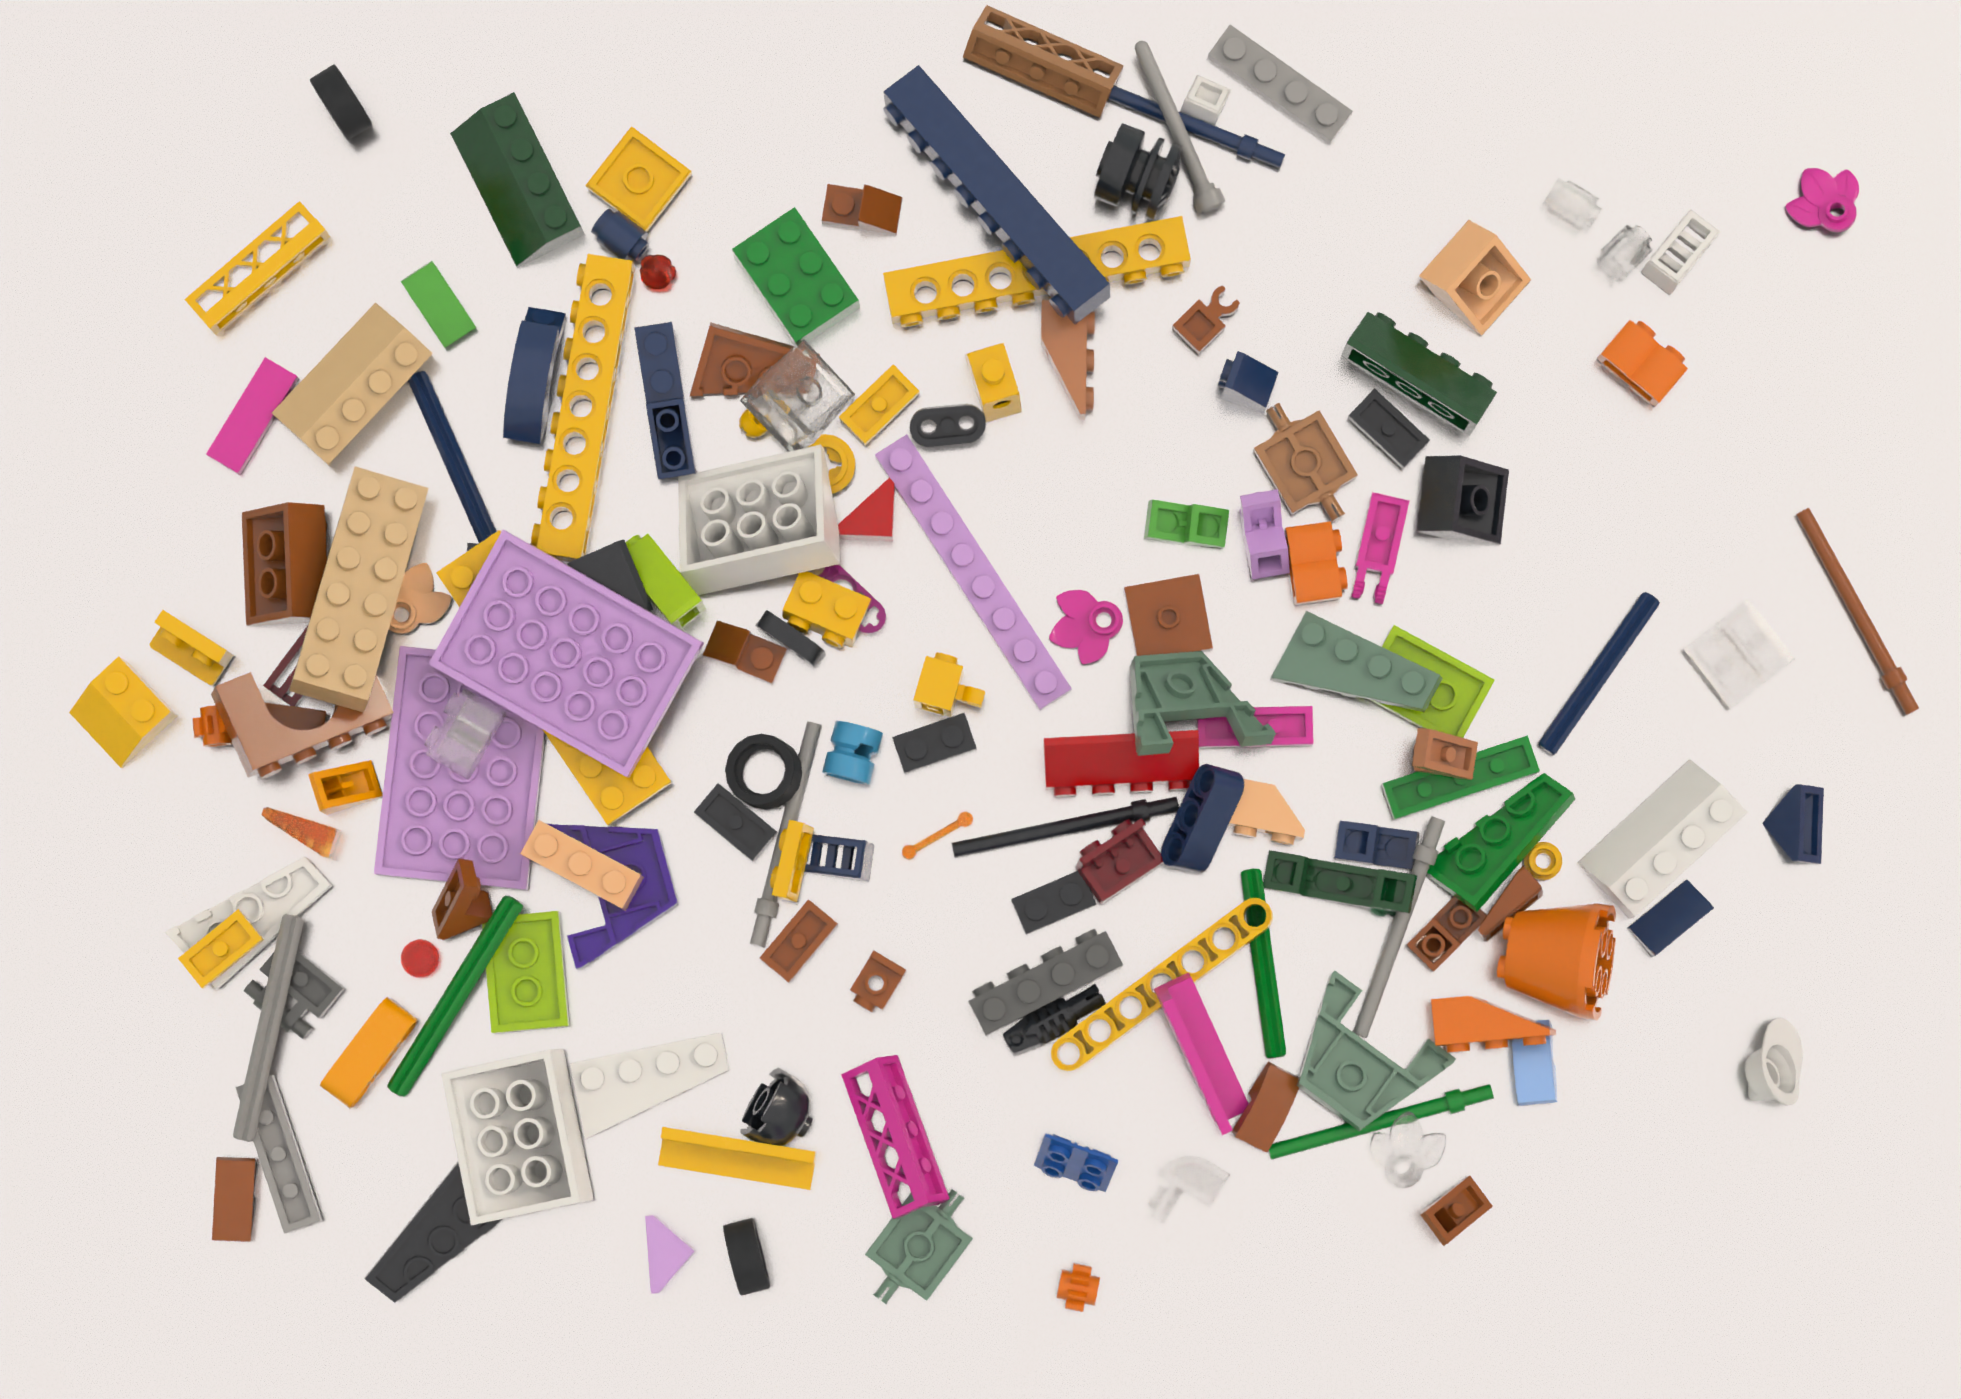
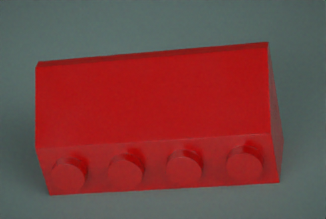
M1168 731L1174 742L1169 753L1138 756L1136 753L1135 733L1044 738L1045 791L1053 790L1054 797L1077 795L1076 789L1092 788L1093 795L1115 793V787L1130 786V792L1140 793L1153 791V785L1168 784V788L1171 791L1188 790L1194 774L1199 768V731Z

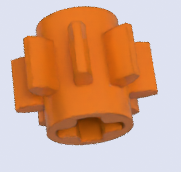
M216 705L201 707V717L192 718L194 738L202 737L203 747L231 745L232 741Z
M1074 1263L1072 1271L1062 1269L1057 1298L1066 1300L1065 1309L1083 1312L1085 1304L1095 1306L1100 1277L1091 1275L1092 1267Z

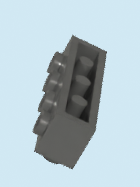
M1094 928L1075 938L1077 946L1065 952L1059 946L1041 955L1043 963L1029 969L1027 963L1006 973L1008 981L996 987L993 981H990L974 989L972 993L975 998L969 1000L968 1003L985 1036L987 1037L1036 1010L1123 967V963L1107 932L1104 931L1098 934Z

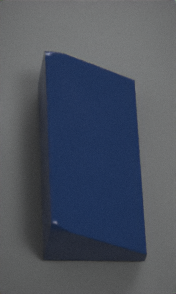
M1686 879L1632 923L1628 929L1650 956L1655 957L1714 909V907Z

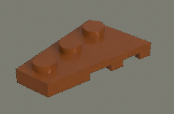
M710 322L689 397L703 396V394L738 395V393L762 392L763 394L809 393L820 353Z

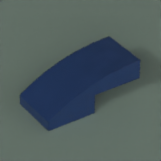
M1340 820L1334 858L1369 865L1412 870L1415 862L1412 856L1417 843H1419L1420 833Z

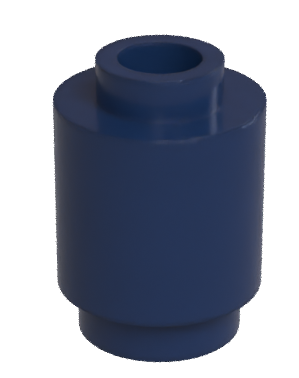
M610 208L603 212L591 230V233L597 237L596 241L619 259L638 261L649 246V243L645 241L648 233L620 211L615 213Z

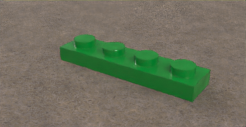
M1527 735L1478 751L1476 753L1472 780L1415 772L1384 782L1381 785L1393 820H1397L1539 773L1540 769Z

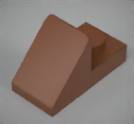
M827 184L821 221L822 224L897 235L903 198L865 184L863 189Z
M717 620L703 656L773 685L788 650L785 647L753 635L747 629Z
M458 858L431 911L437 939L445 940L486 923L492 915L488 893L480 890V879L476 877L473 860Z
M1469 1175L1441 1198L1421 1210L1420 1215L1441 1244L1445 1246L1491 1209L1493 1205Z

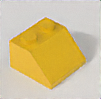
M119 656L90 682L69 712L120 768H123L178 717L135 669Z

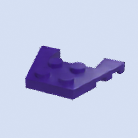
M546 823L644 877L626 911L598 897L605 925L567 935L577 970L585 967L678 904L658 829Z

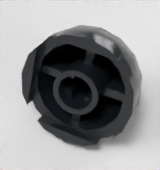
M778 1067L769 1074L775 1078L769 1086L761 1083L755 1091L742 1118V1122L748 1124L747 1129H740V1133L754 1142L783 1146L790 1143L796 1136L803 1137L809 1130L813 1118L809 1116L811 1100L805 1085L793 1075Z

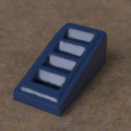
M813 834L811 843H813L810 864H806L804 873L867 882L870 880L874 854L873 843L866 840ZM823 845H828L825 866H820ZM842 847L844 849L841 868H836L838 848ZM855 849L857 850L854 870H851Z

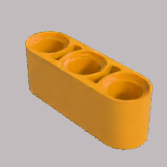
M386 997L320 1083V1087L349 1109H352L412 1032L418 1019L392 999Z

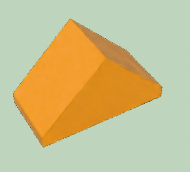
M371 760L308 774L319 811L326 815L383 796Z

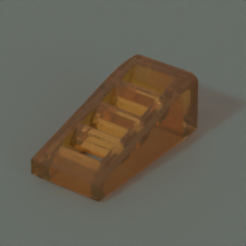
M269 807L263 808L261 815L267 821L321 856L333 860L342 834L339 829Z

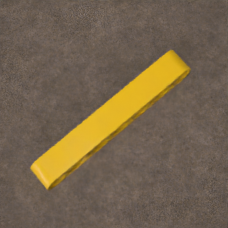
M1250 898L1242 902L1059 1038L1053 1044L1051 1050V1058L1054 1064L1059 1069L1065 1071H1075L1082 1068L1162 1008L1152 989L1153 979L1157 975L1167 974L1173 980L1189 973L1195 984L1271 926L1273 921L1271 907L1259 898ZM1252 905L1262 906L1266 911L1265 922L1258 927L1249 926L1245 921V912ZM1221 928H1229L1235 935L1234 945L1227 950L1218 949L1214 943V935ZM1190 951H1198L1204 958L1203 968L1196 973L1188 972L1183 966V958ZM1128 997H1136L1142 1004L1140 1015L1134 1019L1126 1018L1121 1011L1122 1002ZM1097 1020H1105L1111 1027L1109 1038L1103 1042L1095 1041L1090 1034V1028ZM1068 1042L1074 1043L1080 1050L1078 1061L1072 1065H1067L1061 1061L1059 1054L1061 1047Z

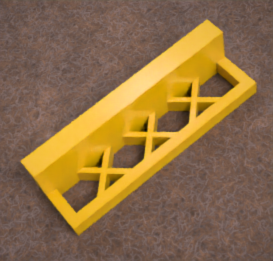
M299 201L184 300L216 335L331 236ZM301 214L309 224L293 238H287L288 224ZM282 230L281 237H273ZM266 242L281 243L280 249L264 263L258 262L259 248ZM253 254V261L246 262L245 260ZM237 267L252 268V273L236 287H230L231 272ZM224 279V287L216 286ZM208 292H223V298L207 312L197 303Z
M662 1127L659 1166L811 1190L817 1155L815 1151Z

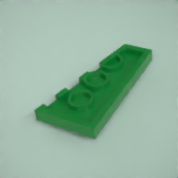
M1541 774L1504 801V807L1491 816L1486 814L1475 822V828L1460 839L1455 837L1443 846L1444 850L1437 855L1434 866H1429L1426 876L1478 912L1575 801L1576 798L1573 792L1547 774Z

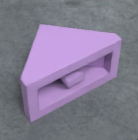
M656 1215L645 1216L651 1294L661 1293L697 1250Z

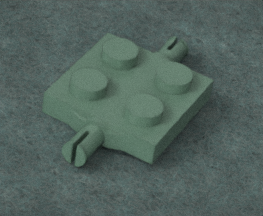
M953 1189L948 1194L950 1199L941 1203L939 1207H922L903 1217L892 1218L865 1255L877 1263L887 1276L873 1294L879 1299L886 1288L889 1287V1290L881 1299L883 1303L887 1304L899 1286L913 1290L927 1301L973 1240L971 1236L957 1227L951 1217L965 1199L959 1194L953 1204L949 1206L957 1194ZM912 1193L909 1194L902 1206L914 1201Z

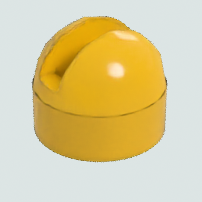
M757 404L749 406L739 418V428H743L746 432L745 436L750 438H758L771 429L773 424L768 411Z

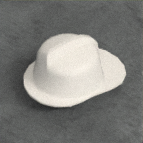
M1773 1019L1767 1025L1762 1047L1752 1053L1745 1062L1748 1096L1752 1101L1778 1100L1781 1104L1790 1106L1794 1105L1798 1100L1803 1049L1796 1028L1786 1019Z

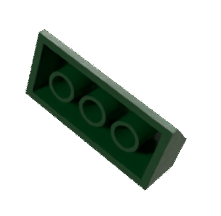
M515 92L480 108L450 133L517 268L585 235Z
M1367 312L1347 341L1341 356L1470 436L1497 394V391L1492 389L1493 383L1478 373L1474 372L1471 376L1459 368L1461 363L1449 354L1442 352L1439 356L1427 348L1428 342L1417 334L1409 332L1408 335L1400 332L1394 328L1396 322L1385 314L1377 312L1376 315Z

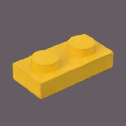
M893 364L839 416V419L866 446L920 394V391Z
M789 820L787 829H783L779 839V850L782 851L779 866L774 867L770 879L773 896L787 901H798L813 836V827L802 822Z
M238 909L178 959L200 987L205 989L264 939L242 911Z

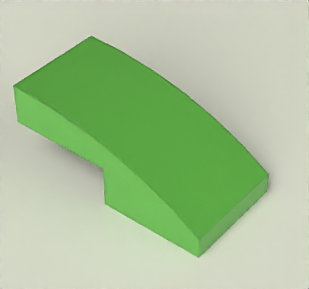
M432 260L401 280L402 285L444 348L476 328Z
M1152 499L1148 502L1144 538L1224 548L1229 510L1198 504L1185 505Z

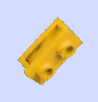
M806 571L798 574L783 607L782 617L788 620L787 624L799 632L807 633L808 630H812L823 635L821 639L829 645L837 648H842L843 645L852 647L859 627L871 603V598Z

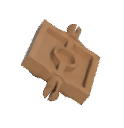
M1280 403L1267 409L1266 412L1269 414L1277 430L1270 439L1254 447L1253 451L1273 485L1278 489V493L1291 515L1308 505L1319 503L1324 507L1331 522L1345 515L1346 513L1341 508L1334 494L1341 486L1357 478L1358 474L1320 410L1305 419L1290 422Z

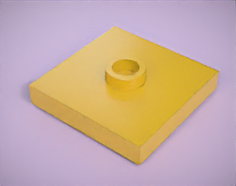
M631 126L585 186L616 211H620L648 232L692 175V171Z

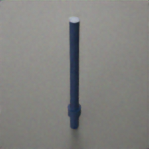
M1113 87L1109 100L1166 122L1157 102L1120 87ZM1178 111L1187 131L1236 150L1238 156L1250 161L1253 157L1278 168L1281 167L1286 154L1259 144V139L1244 134L1243 137Z

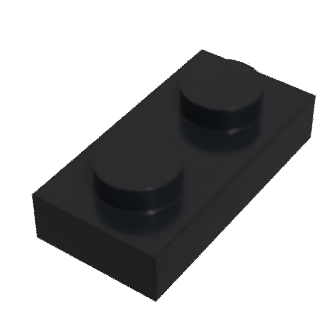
M1375 388L1348 416L1351 422L1402 469L1430 441L1425 434Z
M965 712L892 737L904 774L977 750Z
M719 783L716 784L694 811L699 818L751 861L758 857L778 833Z
M1078 871L1011 899L1026 935L1097 905L1090 888Z

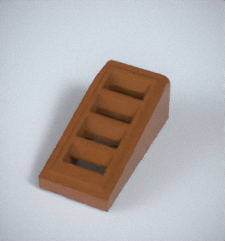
M1522 866L1517 871L1480 924L1478 933L1484 942L1489 941L1503 929L1506 917L1514 918L1518 911H1525L1543 896L1542 886L1525 866Z

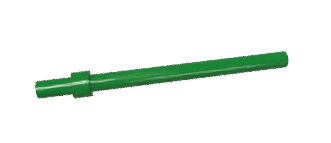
M1490 1084L1462 1092L1459 1088L1444 1092L1443 1097L1385 1112L1360 1131L1345 1123L1273 1143L1268 1152L1271 1160L1447 1111H1449L1450 1115L1465 1111V1106L1494 1099L1493 1091Z

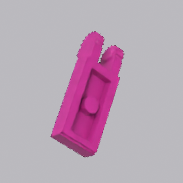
M1372 492L1355 568L1358 569L1351 597L1360 599L1364 591V580L1368 570L1381 573L1374 592V602L1384 603L1389 578L1394 573L1410 500Z

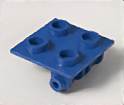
M1045 1133L1034 1163L1035 1167L1040 1168L1048 1176L1054 1178L1065 1177L1076 1181L1080 1187L1086 1190L1107 1191L1118 1164V1159L1112 1158L1110 1154L1095 1149L1091 1150L1088 1146L1082 1147L1077 1142L1071 1143V1140L1055 1134L1052 1136Z

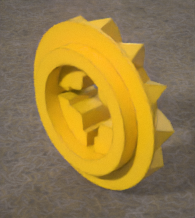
M823 434L808 439L799 449L821 444L824 450H827L830 462L842 464V466H836V468L829 470L832 494L841 492L852 481L855 472V458L851 448L845 441L833 435Z

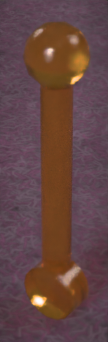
M962 812L959 814L958 820L914 845H905L902 848V856L905 859H913L919 850L961 826L969 827L973 822L972 815L969 812Z

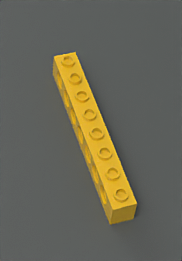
M1182 216L1070 237L1108 282L1124 280L1125 284H1136L1146 281V275L1161 273L1162 277H1173L1183 274L1184 268L1190 267L1191 258ZM1145 244H1153L1159 249L1160 255L1155 260H1145L1139 254L1140 247ZM1004 250L883 273L892 324L900 322L901 327L922 324L923 318L936 315L938 320L956 318L960 316V311L975 308L976 313L996 310L998 303L1012 301L1013 306L1026 305L1035 302V296L1048 293L1043 288L1037 290L1025 274L1027 269L1019 260L1014 263ZM1108 251H1115L1122 256L1123 262L1115 268L1107 267L1101 260L1103 254ZM1003 272L1010 277L1011 283L1004 289H996L990 284L989 280L993 274ZM965 279L973 284L974 289L967 296H959L953 292L952 287L956 281ZM925 286L933 288L937 294L932 302L926 304L919 302L915 298L916 291Z
M587 254L586 264L580 263L578 267L576 285L582 286L580 300H573L571 307L570 323H575L573 338L567 337L564 347L563 359L569 360L567 375L560 374L558 381L557 397H562L560 412L554 411L551 421L550 433L556 435L554 449H547L544 471L549 472L547 487L541 486L538 496L537 508L543 509L541 524L534 523L531 536V545L562 561L571 562L586 555L635 273L634 263L630 260ZM598 289H607L612 293V296L607 304L598 306L591 302L593 293ZM597 325L605 329V335L601 341L591 343L585 339V333L588 328ZM591 362L598 365V374L593 379L584 380L579 377L578 372L583 364ZM582 399L590 401L592 403V410L587 416L576 417L572 414V407L577 401ZM582 437L585 439L586 445L581 453L573 455L566 452V443L570 438ZM566 474H575L579 477L578 487L571 492H564L559 488L560 479ZM560 511H568L573 516L571 525L566 529H557L553 526V518Z

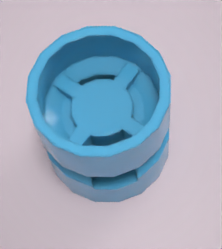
M836 720L830 740L835 747L834 750L827 752L822 773L849 782L870 785L875 766L870 759L871 756L878 754L883 733L862 725Z

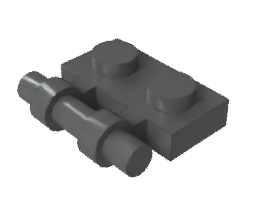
M298 950L288 989V994L297 1003L291 1010L287 1006L284 1007L280 1027L288 1033L293 1031L301 1039H304L311 1032L312 1027L302 1019L303 1015L309 1010L317 1018L321 1019L343 992L344 988ZM274 952L259 969L267 977H269ZM252 980L245 987L244 992L254 1000L253 1005L261 1010L266 986L263 988L255 980Z

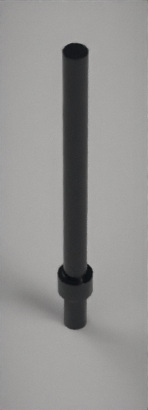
M1177 796L1147 802L1146 799L1132 801L1131 806L952 842L954 857H960L1120 824L1128 819L1136 822L1142 818L1144 822H1149L1150 817L1177 812L1179 804Z

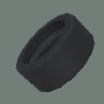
M335 64L310 78L313 88L347 140L372 126L369 116Z
M762 733L751 735L738 742L728 755L725 767L726 781L732 793L752 807L765 810L780 807L791 800L799 789L802 778L801 760L794 748L783 740ZM758 750H772L779 754L784 762L785 772L783 780L770 793H755L747 787L743 780L745 763Z
M750 1218L723 1225L726 1247L739 1294L742 1296L769 1289L768 1271L754 1219Z

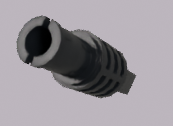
M1093 984L1088 989L1066 1001L1064 998L1058 999L1025 1016L1004 1032L1003 1038L1013 1056H1017L1041 1047L1067 1033L1078 1024L1077 1020L1104 1006L1106 1002L1102 994H1099L1096 984Z

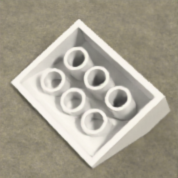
M821 444L678 477L680 574L697 595L840 564L839 529L824 448Z
M550 1049L441 1073L471 1225L594 1200L564 1049Z

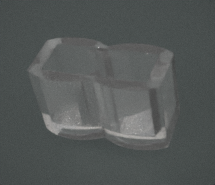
M464 688L460 695L454 693L444 709V713L448 714L446 721L441 728L434 726L424 746L429 748L426 753L428 758L469 780L507 713L500 707Z

